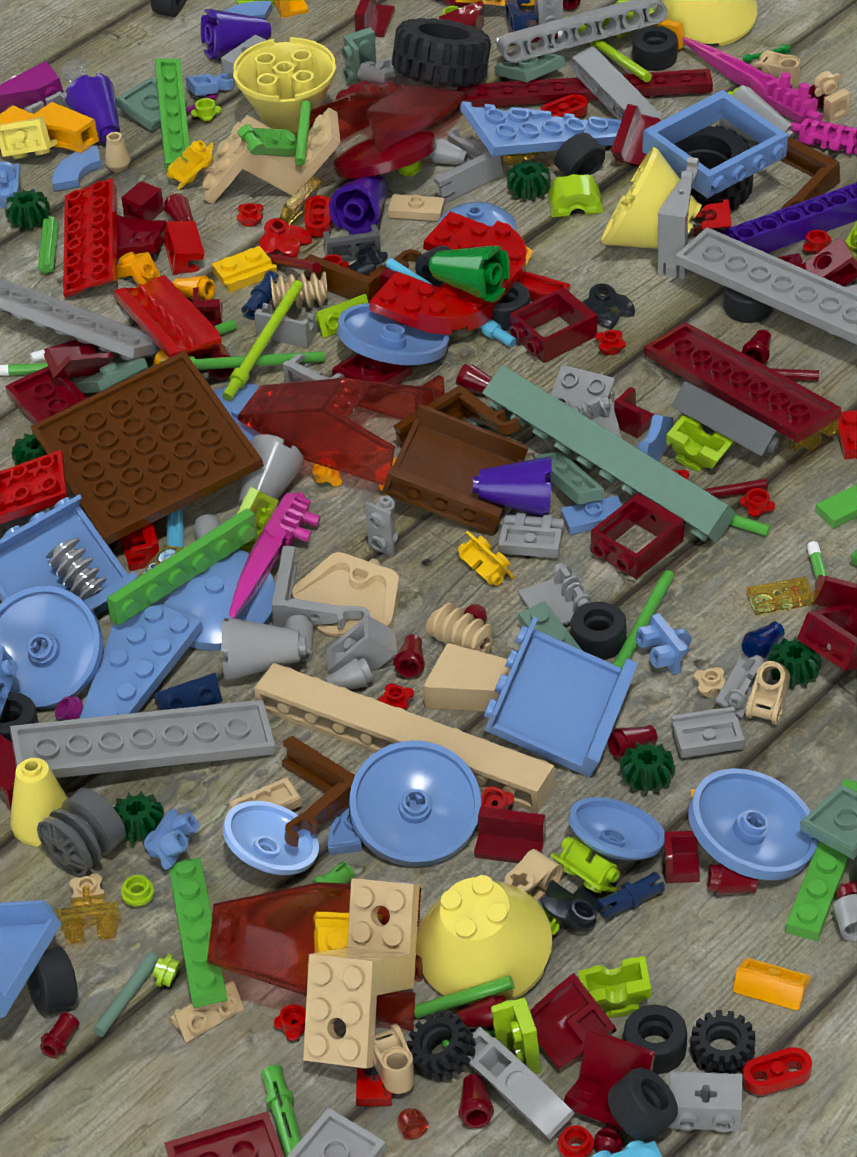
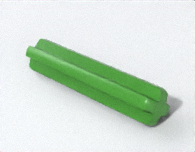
M49 216V219H44L42 223L38 270L42 271L43 275H48V272H53L58 221L54 220L53 216Z

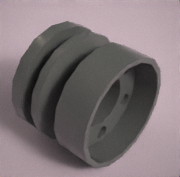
M85 787L75 791L63 802L61 808L53 810L49 817L41 820L37 826L38 837L50 857L62 869L78 877L86 875L92 866L100 862L102 855L111 853L126 837L125 826L112 805L100 794Z

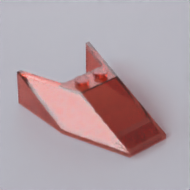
M394 82L383 83L379 86H376V83H370L362 86L360 91L312 109L309 130L313 127L315 119L319 115H323L328 108H331L338 114L340 140L367 126H371L377 149L382 151L434 124L468 98V94L462 91L408 84L394 85Z
M350 378L260 385L238 414L237 420L262 435L268 434L284 439L283 445L290 449L294 445L306 461L384 485L389 469L393 465L395 446L350 419L358 407L403 420L418 411L420 404L426 406L432 402L434 388Z
M317 882L213 904L207 963L307 996L309 954L315 953V921H313V916L316 912L349 913L351 884ZM419 888L417 927H419L420 923L421 888ZM381 906L377 914H382L381 924L386 925L390 919V914L386 907ZM391 992L377 995L376 1020L391 1025L397 1023L400 1028L414 1031L416 993Z

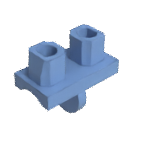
M6 161L0 162V208H5L6 198L12 197L13 192L19 193L20 164L12 165Z
M655 614L651 616L648 626L638 628L635 641L640 648L652 647L650 660L655 668L667 666L672 674L681 673L682 670L680 666L682 658L690 651L688 646L691 642V635L685 629L675 630L671 628L660 614Z
M172 809L165 814L155 831H151L146 836L144 846L151 857L161 859V865L166 870L172 867L181 852L186 850L189 845V839L198 831L200 824L191 812L188 811L179 815L175 809Z

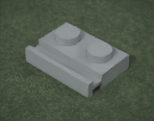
M734 706L671 716V725L674 728V735L681 758L744 749L745 739L738 717H736Z

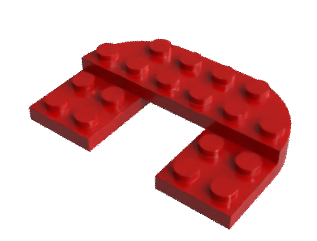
M450 211L426 237L423 249L429 251L440 245L447 246L452 250L494 245L502 247L501 250L507 251L509 256L510 274L509 279L503 280L501 287L506 289L500 299L495 302L484 301L449 284L443 283L440 287L396 271L370 300L369 311L433 334L449 335L452 334V330H461L466 327L467 332L477 329L493 317L494 307L514 283H521L523 281L527 255L525 242L519 233L507 223L497 221L491 227Z

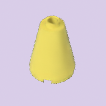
M40 758L26 759L17 766L10 815V826L14 836L22 843L34 847L42 846L37 833L38 823L44 818L49 817L53 810L61 808L63 802L67 799L65 792L50 767Z

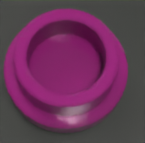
M64 697L57 705L55 711L56 719L59 721L79 719L83 709L82 700L78 697Z

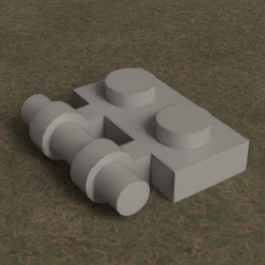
M517 512V515L505 514L498 544L499 552L511 555L559 558L565 519L553 518V515L546 514L543 517L527 516L526 513Z

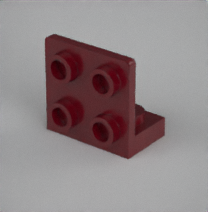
M591 1028L586 1034L579 1079L566 1093L564 1103L574 1112L623 1130L611 1114L608 1105V1092L614 1084L633 1069L644 1068L652 1071L655 1052Z

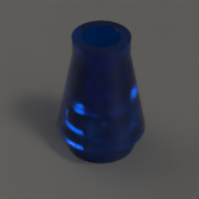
M773 621L769 625L746 633L741 643L744 654L748 658L758 655L765 659L771 652L773 644H777L785 635V630L780 623Z

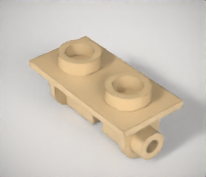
M233 980L225 984L228 1001L194 1008L193 1003L181 1010L175 1009L173 1011L174 1015L170 1016L169 1020L175 1029H180L185 1043L244 1010Z

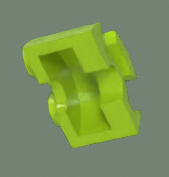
M573 174L554 179L553 186L548 195L551 217L570 216V213L575 209H582L585 211V214L604 213L599 186L593 176Z
M683 414L666 434L667 446L671 444L673 450L677 453L675 459L686 468L694 471H700L702 468L713 469L734 441L718 432H715L713 435L707 434L703 431L701 423Z
M645 956L624 959L620 966L615 969L609 970L605 966L595 965L578 971L580 981L602 1010L606 1012L608 1018L630 1015L639 1009L638 1004L646 998H651V984Z

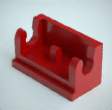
M729 199L722 200L720 203L708 204L702 208V211L698 212L695 218L705 217V221L700 223V227L694 229V237L707 227L717 232L732 227Z
M166 221L164 246L172 274L178 275V273L199 271V265H188L190 260H202L205 255L196 222Z
M153 523L121 538L129 572L147 568L151 563H156L155 566L160 564L157 561L160 551Z

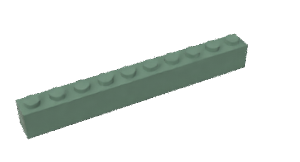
M504 365L499 367L482 392L490 400L488 405L494 410H506L512 414L510 416L511 420L518 417L521 427L524 428L526 424L533 427L531 432L545 442L549 437L555 441L553 446L566 455L570 451L576 454L578 457L575 460L584 467L591 469L592 466H595L600 470L598 475L613 484L617 480L622 483L621 489L633 497L640 493L684 519V523L692 528L690 533L703 542L709 538L717 543L737 514L723 501Z

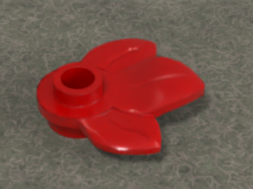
M273 218L265 223V234L259 241V246L267 255L277 250L285 256L295 258L298 255L300 245L312 244V238L304 228L289 225L288 222L280 218Z

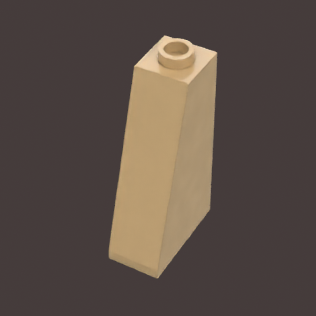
M447 643L423 685L425 707L429 709L485 712L491 698L497 701L499 693L494 690L501 674L507 676L510 669L505 667L507 659Z

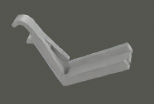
M460 127L450 129L448 131V141L468 151V158L471 160L434 178V183L439 185V195L436 197L445 198V203L502 176L501 156H492L484 144L473 141V135L460 138Z
M687 157L686 171H682L680 181L658 212V275H664L666 270V276L677 278L678 265L675 264V255L688 244V214L691 189L699 168L698 158ZM679 266V278L685 279L687 269Z
M283 546L272 600L274 626L284 627L285 621L289 617L304 615L309 618L313 625L338 623V627L341 629L345 627L344 622L348 619L362 620L365 616H370L369 610L361 606H337L293 599L292 588L294 587L297 573V564H293L296 550L295 546Z

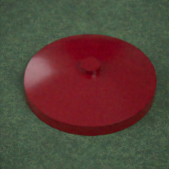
M427 130L378 132L372 135V138L364 140L336 157L333 164L336 174L342 178L375 176L406 167L425 158L436 149L437 143L434 134Z

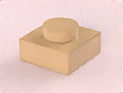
M843 88L825 97L823 119L832 123L849 115L851 93Z

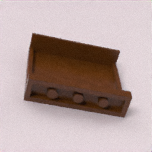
M420 404L416 418L397 459L389 469L382 493L493 536L505 506L479 500V493H473V475L479 476L480 469L523 462L529 446Z

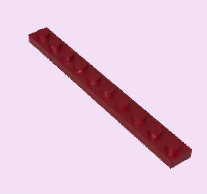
M710 68L650 72L652 78L649 82H644L634 74H622L644 97L713 92ZM577 77L531 80L527 83L515 81L457 87L458 109H460L462 101L471 102V107H484L485 104L495 105V107L508 105L523 106L526 104H547L571 94H579L586 97L587 100L599 101Z

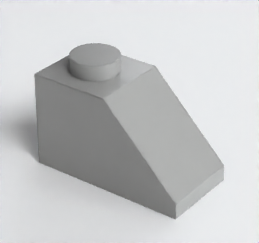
M369 615L365 616L327 648L328 672H335L354 658L357 660L365 658L370 671L379 669L397 654L395 631Z

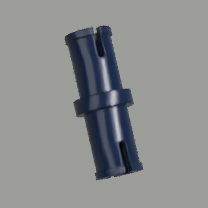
M273 271L266 272L260 284L254 286L250 292L251 297L241 309V312L245 313L244 316L246 318L255 320L254 313L256 310H262L263 303H270L272 300L271 277L275 281L279 276Z
M653 872L632 884L627 882L621 885L620 890L602 899H598L596 901L598 910L608 905L612 906L601 912V916L608 920L628 908L636 909L640 907L642 901L664 892V882L653 887L650 886V884L661 879L660 875L657 872Z

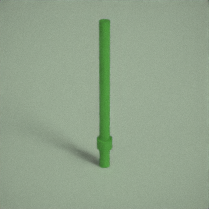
M324 351L300 352L306 358L299 364L325 362ZM299 353L260 355L253 367L283 365L286 360H291ZM194 356L189 357L198 370L239 368L246 356L195 359Z
M665 570L662 573L613 665L622 668L626 658H631L638 645L635 641L637 630L639 627L649 625L651 616L655 614L674 579L673 572Z

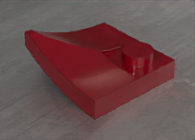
M117 215V259L129 252L134 254L149 252V254L157 253L165 236L166 220H136Z
M575 973L556 986L530 1010L537 1030L538 1043L560 1072H563L583 1057L586 1034L591 1028L609 1035L617 1031L615 1025Z

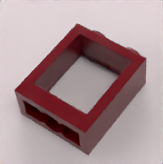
M562 287L510 313L509 332L511 336L515 337V341L520 342L527 348L531 355H535L543 363H546L595 338V335L598 333L597 314ZM559 316L569 324V326L545 338L534 330Z
M640 493L634 495L591 530V552L636 580L684 541V519ZM635 524L657 536L637 553L615 541Z
M848 603L807 612L797 640L844 671L857 668V607ZM828 643L831 645L830 650L827 648Z

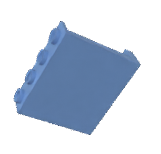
M80 494L72 499L66 497L55 504L54 509L47 513L41 511L35 514L29 520V523L21 528L19 525L10 528L4 534V537L0 539V600L2 602L16 592L34 586H54L70 591L71 588H66L63 584L64 578L57 576L56 571L58 568H52L49 564L50 559L46 558V556L59 544L74 538L80 540L74 547L75 550L83 547L87 550L81 557L82 560L89 557L93 559L88 568L99 567L100 571L95 578L98 579L105 576L107 579L102 585L103 590L84 600L95 615L108 609L107 597L135 580L138 576L135 571L130 574L125 571L79 506L82 499Z
M533 617L529 627L522 625L515 643L520 645L518 652L512 649L505 667L510 670L507 676L501 674L494 691L499 693L497 701L491 698L483 716L489 719L484 730L590 778L600 761L638 663L626 658L622 668L535 630L534 627L538 618Z
M45 900L0 903V1018H5L62 924L53 912L52 907Z

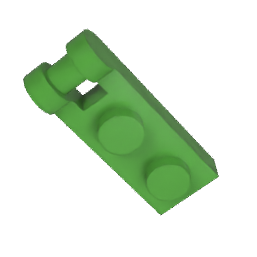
M246 124L238 130L239 137L242 141L247 142V148L252 155L295 156L296 137L288 129L252 128L250 124Z

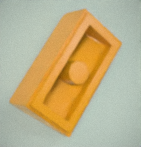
M747 957L737 968L733 992L792 1010H799L812 977L808 974Z

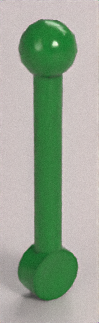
M783 44L781 48L771 51L788 54L791 47L788 44ZM763 52L753 55L746 53L743 56V61L750 63L753 59L759 58Z

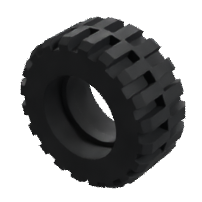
M436 18L408 19L401 22L396 28L391 62L397 73L417 82L421 81L425 82V84H434L442 87L475 86L486 78L491 40L484 31L476 29V27L471 25H464V23L445 19L438 20Z
M716 125V127L708 126L674 144L691 157L698 158L699 162L709 170L752 148L742 135L738 136L736 131L731 129L725 130L723 126ZM753 174L709 198H706L694 188L691 189V195L702 205L700 211L708 204L720 203L725 199H729V207L733 211L740 204H743L752 193Z

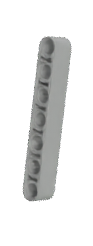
M628 0L504 34L497 42V49L509 62H519L658 24L666 18L668 10L666 5L660 0ZM657 5L656 10L649 14L650 8ZM633 11V16L626 20V15ZM606 18H610L609 23L602 27L603 21ZM586 24V29L578 33L579 28ZM563 31L562 36L554 40L555 34ZM539 37L538 43L534 46H531V41L534 38ZM511 44H515L514 50L507 52V48Z

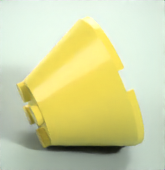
M661 0L668 10L665 19L682 22L684 37L703 44L719 43V47L731 44L744 37L753 28L758 15L756 0Z
M290 37V42L275 43L274 39L255 44L241 53L234 63L233 77L240 91L266 126L272 129H288L296 136L298 134L301 102L308 100L312 104L310 126L314 123L318 110L334 79L336 64L331 51L315 41Z
M652 147L631 179L632 186L626 196L623 195L613 212L602 235V244L658 249V212L680 181V178L657 148ZM692 195L690 197L688 233L693 226L691 218L695 219L702 206Z
M486 875L461 880L444 892L428 909L417 932L416 955L419 967L428 984L441 996L511 975L515 988L495 994V996L504 995L506 1001L516 1000L533 988L541 979L549 956L552 953L551 927L539 903L522 889L504 882L492 880ZM476 1000L467 1004L472 1005L480 1000Z

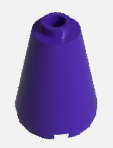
M205 9L204 12L207 15H202L201 42H206L208 50H204V53L208 59L223 57L254 35L266 40L271 37V25L267 23L265 18L216 9Z
M96 73L97 76L89 77L86 74L74 80L67 87L65 102L69 109L95 120L99 138L98 142L106 144V136L109 133H120L114 85L108 76L101 73Z
M381 175L362 177L339 187L333 193L328 206L330 217L335 225L340 229L342 227L349 231L348 233L351 235L372 231L370 225H377L380 220L387 192L385 179Z
M544 457L480 469L479 476L473 475V493H479V500L539 516L549 515L552 458Z

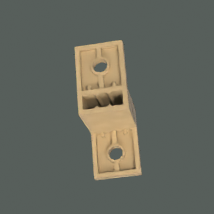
M328 108L323 115H319L315 119L313 127L308 132L304 165H297L295 163V156L252 155L247 148V142L242 141L239 137L238 130L246 124H250L252 128H272L246 115L241 122L235 124L231 135L226 141L222 140L216 153L213 155L211 164L205 169L202 168L204 200L214 204L242 169L295 197L341 144L337 112Z
M358 877L351 878L348 947L309 954L304 1061L366 1069L373 1067L377 995L414 988L419 883ZM381 906L386 907L390 914V919L386 925L381 924L377 917V912ZM337 1018L341 1019L346 1025V1033L343 1038L337 1036L334 1031V1022Z

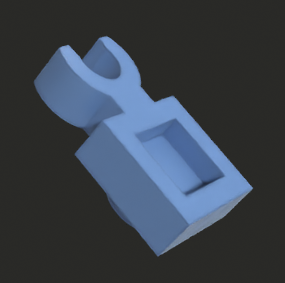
M221 73L213 77L210 74L186 77V87L195 96L206 97L207 94L219 93V89L232 90L233 79H228V73Z

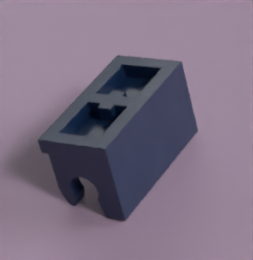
M505 0L506 19L511 32L538 25L536 21L538 17L534 14L533 10L520 11L519 9L521 4H528L530 0Z

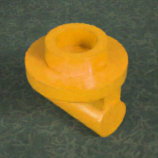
M323 455L315 461L312 473L317 483L324 484L328 482L333 487H338L342 484L338 463L331 456Z

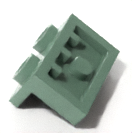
M371 27L343 36L344 47H342V55L345 60L343 75L345 80L352 85L361 82L357 77L361 63L370 61L375 64L377 63L375 32Z

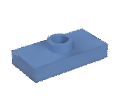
M612 496L603 500L589 502L585 505L577 504L561 508V517L565 519V526L569 535L592 530L621 507L622 504L618 496Z

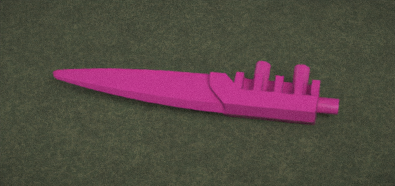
M683 37V43L707 63L738 85L750 87L776 111L802 124L805 118L822 121L823 115L817 112L818 99H811L812 95L809 94V84L800 83L799 88L792 90L793 85L790 84L791 74L783 72L780 78H776L718 49Z
M805 118L802 124L791 122L793 126L792 131L799 134V142L809 146L821 144V148L826 149L829 147L833 151L845 149L846 153L857 155V128Z
M286 493L258 537L240 574L229 611L230 617L236 618L257 593L276 562L281 558L283 546H290L295 538L309 542L312 531L302 527L304 523L317 527L321 516L309 512L311 501L306 499L303 493Z

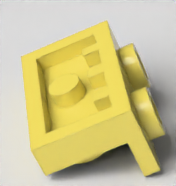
M44 117L0 124V149L3 157L13 155V159L27 157L29 152H35V155H43L51 152L50 148L58 144L57 139H49Z

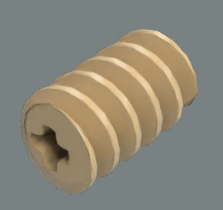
M314 272L311 273L309 281H307L304 273H301L299 281L302 282L303 288L295 299L297 308H302L304 300L308 307L312 308L315 299L319 306L323 307L325 299H328L326 272H322L320 280H318ZM290 274L286 283L282 275H279L277 283H274L271 277L272 299L275 309L295 280L293 274Z
M449 602L440 609L435 610L428 618L425 631L428 635L434 636L436 640L444 642L445 645L450 643L489 654L493 644L492 625H484L483 620L478 618L474 620V616L471 613L464 615L465 612L462 608L455 609L454 604Z

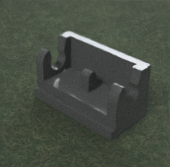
M370 225L372 232L330 238L328 231L323 232L326 256L336 254L342 257L343 262L356 261V253L370 245H374L375 249L381 252L380 234L377 225Z

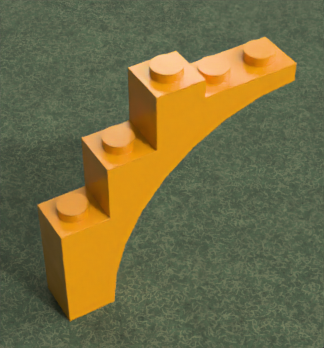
M54 102L49 103L34 114L16 106H11L0 114V124L44 117L49 139H57L58 144L54 147L66 148L82 153L99 141L93 118Z

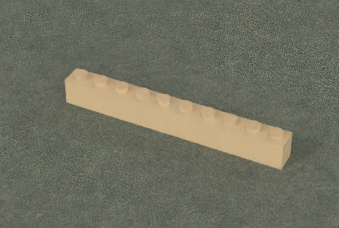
M273 663L254 687L256 700L264 701L267 713L374 753L388 745L403 741H425L443 746L458 755L469 766L478 782L480 792L483 793L485 788L489 786H495L503 790L504 793H512L514 805L535 813L540 811L555 788V765L545 760L533 758L515 749H509L492 743L487 739L462 732L457 728L448 727L430 718L418 716L402 708L377 701L372 697L355 693L345 687H339L320 678L300 673L290 667Z

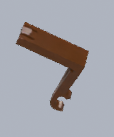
M788 136L787 154L780 161L812 178L781 209L823 195L840 183V162Z
M408 249L400 253L394 260L409 269L408 262H416L422 254L417 250ZM312 254L304 258L305 260L321 264L320 272L315 274L318 280H320L322 272H326L327 291L348 299L366 294L368 303L381 289L380 274L385 269H388L385 264L370 272L367 276ZM304 271L307 281L310 280L311 273L313 272Z
M460 385L426 405L460 420L466 417L468 420L488 426L503 435L513 434L521 428L518 417L506 422L507 417L504 409L495 412ZM417 411L393 425L394 430L397 431L398 442L401 443L399 444L400 448H402L412 427Z
M290 736L283 741V746L287 748L288 757L282 761V766L325 793L307 810L286 824L284 835L286 843L293 847H298V831L305 829L310 831L311 834H317L318 825L342 814L349 808L350 791L355 775L296 737Z

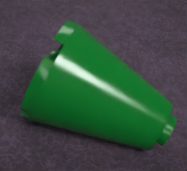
M495 245L437 251L431 257L429 270L435 279L484 301L495 302L500 299L506 289L501 286L504 279H509L510 261L507 251L501 250L502 247Z

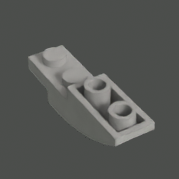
M479 1027L472 1036L476 1041V1045L472 1047L476 1051L474 1056H468L471 1060L469 1066L550 1140L575 1113L503 1044Z

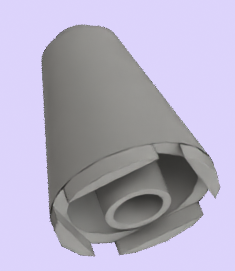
M744 85L736 90L733 94L735 99L793 138L792 124L756 92ZM725 118L720 120L719 126H723L725 130H734L738 136L742 135L746 140L758 142Z
M268 434L255 436L250 443L262 458L264 467L242 477L238 506L241 507L242 501L250 487L278 499L300 472L304 464L303 455L298 448L292 445L290 449L283 445L284 439Z
M223 618L221 652H224V660L228 661L222 662L225 680H234L267 671L273 663L281 666L298 663L301 661V656L307 654L306 637H300L298 630L235 618Z

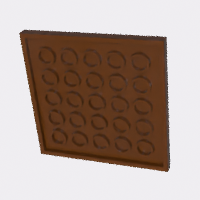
M185 351L30 426L34 437L46 455L59 450L63 452L66 486L73 497L80 494L82 499L79 506L107 545L264 467L260 455Z

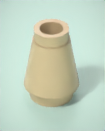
M111 132L106 136L105 164L113 172H122L129 167L131 159L122 134Z

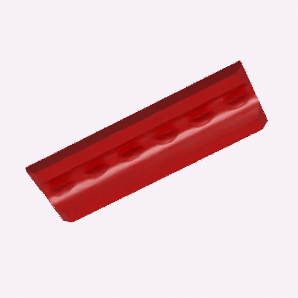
M113 178L98 181L91 186L80 190H73L65 195L63 295L65 298L77 295L89 287L104 285L117 280V188Z
M165 275L153 278L151 281L144 285L140 284L136 288L123 287L113 291V296L168 358L183 351L190 353L197 350H208L213 345L222 343L218 330Z
M61 450L0 471V524L55 506L56 503L67 497L64 458Z

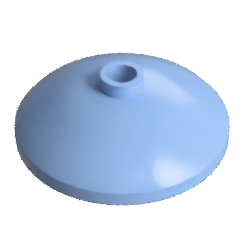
M264 801L240 803L229 810L223 822V836L232 852L248 866L267 874L285 876L301 873L313 865L319 852V842L316 834H311L310 831L305 829L297 832L299 834L298 847H293L286 843L284 839L285 826L298 815L274 803Z

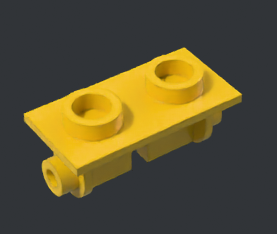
M202 140L193 141L182 153V156L188 161L179 156L168 166L166 174L170 179L179 181L178 190H181L187 183L191 184L196 178L197 173L202 168L205 169L211 164L214 143L211 142L206 147Z
M469 531L466 532L470 540L467 543L461 544L457 550L461 560L467 563L473 570L482 562L475 571L489 585H500L506 574L512 580L515 578L508 569L511 563L499 551L496 554L491 552L492 546L481 535L476 538Z

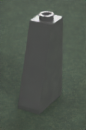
M687 381L683 383L671 405L673 408L764 458H767L769 454L773 455L780 445L781 439L778 438L780 435L778 431Z

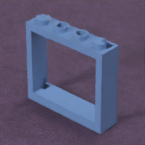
M721 90L645 129L643 132L642 152L647 155L652 147L657 148L681 179L682 171L687 169V157L691 156L674 144L723 118L758 141L760 144L710 170L699 162L697 177L692 188L706 198H709L786 157L788 134L724 90Z

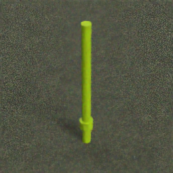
M582 25L578 33L583 32L586 29V25ZM602 39L589 42L644 82L651 80L652 74Z
M298 280L293 281L240 367L234 369L229 377L230 383L222 394L224 400L232 401L239 388L245 386L249 379V372L302 290V282Z

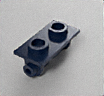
M215 672L156 692V696H154L156 706L160 710L207 706L223 701Z

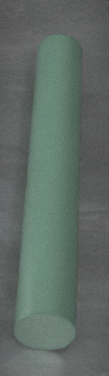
M148 953L92 1028L95 1034L101 1037L106 1034L155 968L159 959L155 954Z

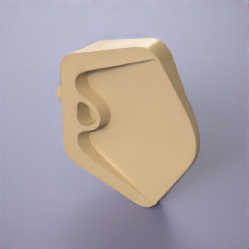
M336 552L328 556L292 588V598L337 606L365 607L369 610L370 617L393 629L399 603V575L392 569L380 566L377 559L372 558L370 561H366L346 553ZM348 619L344 622L345 627L341 629L338 627V623L313 625V627L325 635L341 637L361 620Z

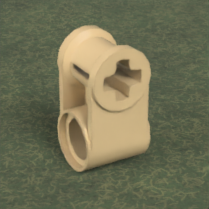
M766 50L760 55L759 62H755L752 65L756 69L766 74L769 73L776 78H780L783 72L791 74L790 84L793 85L792 89L800 85V59L797 56Z
M768 661L759 667L746 706L747 718L751 719L755 716L770 720L773 725L779 724L790 683L789 671L783 665L775 661ZM774 668L779 669L781 673L779 682L769 685L766 680L768 672ZM760 705L770 707L771 709L760 708Z
M532 849L524 856L522 861L507 873L504 883L522 889L538 902L546 895L550 880L559 883L563 875V866L539 851Z
M396 1023L390 1026V1030L375 1035L373 1065L384 1087L392 1093L401 1094L411 1090L414 1086L415 1075L412 1053L405 1042L400 1027Z

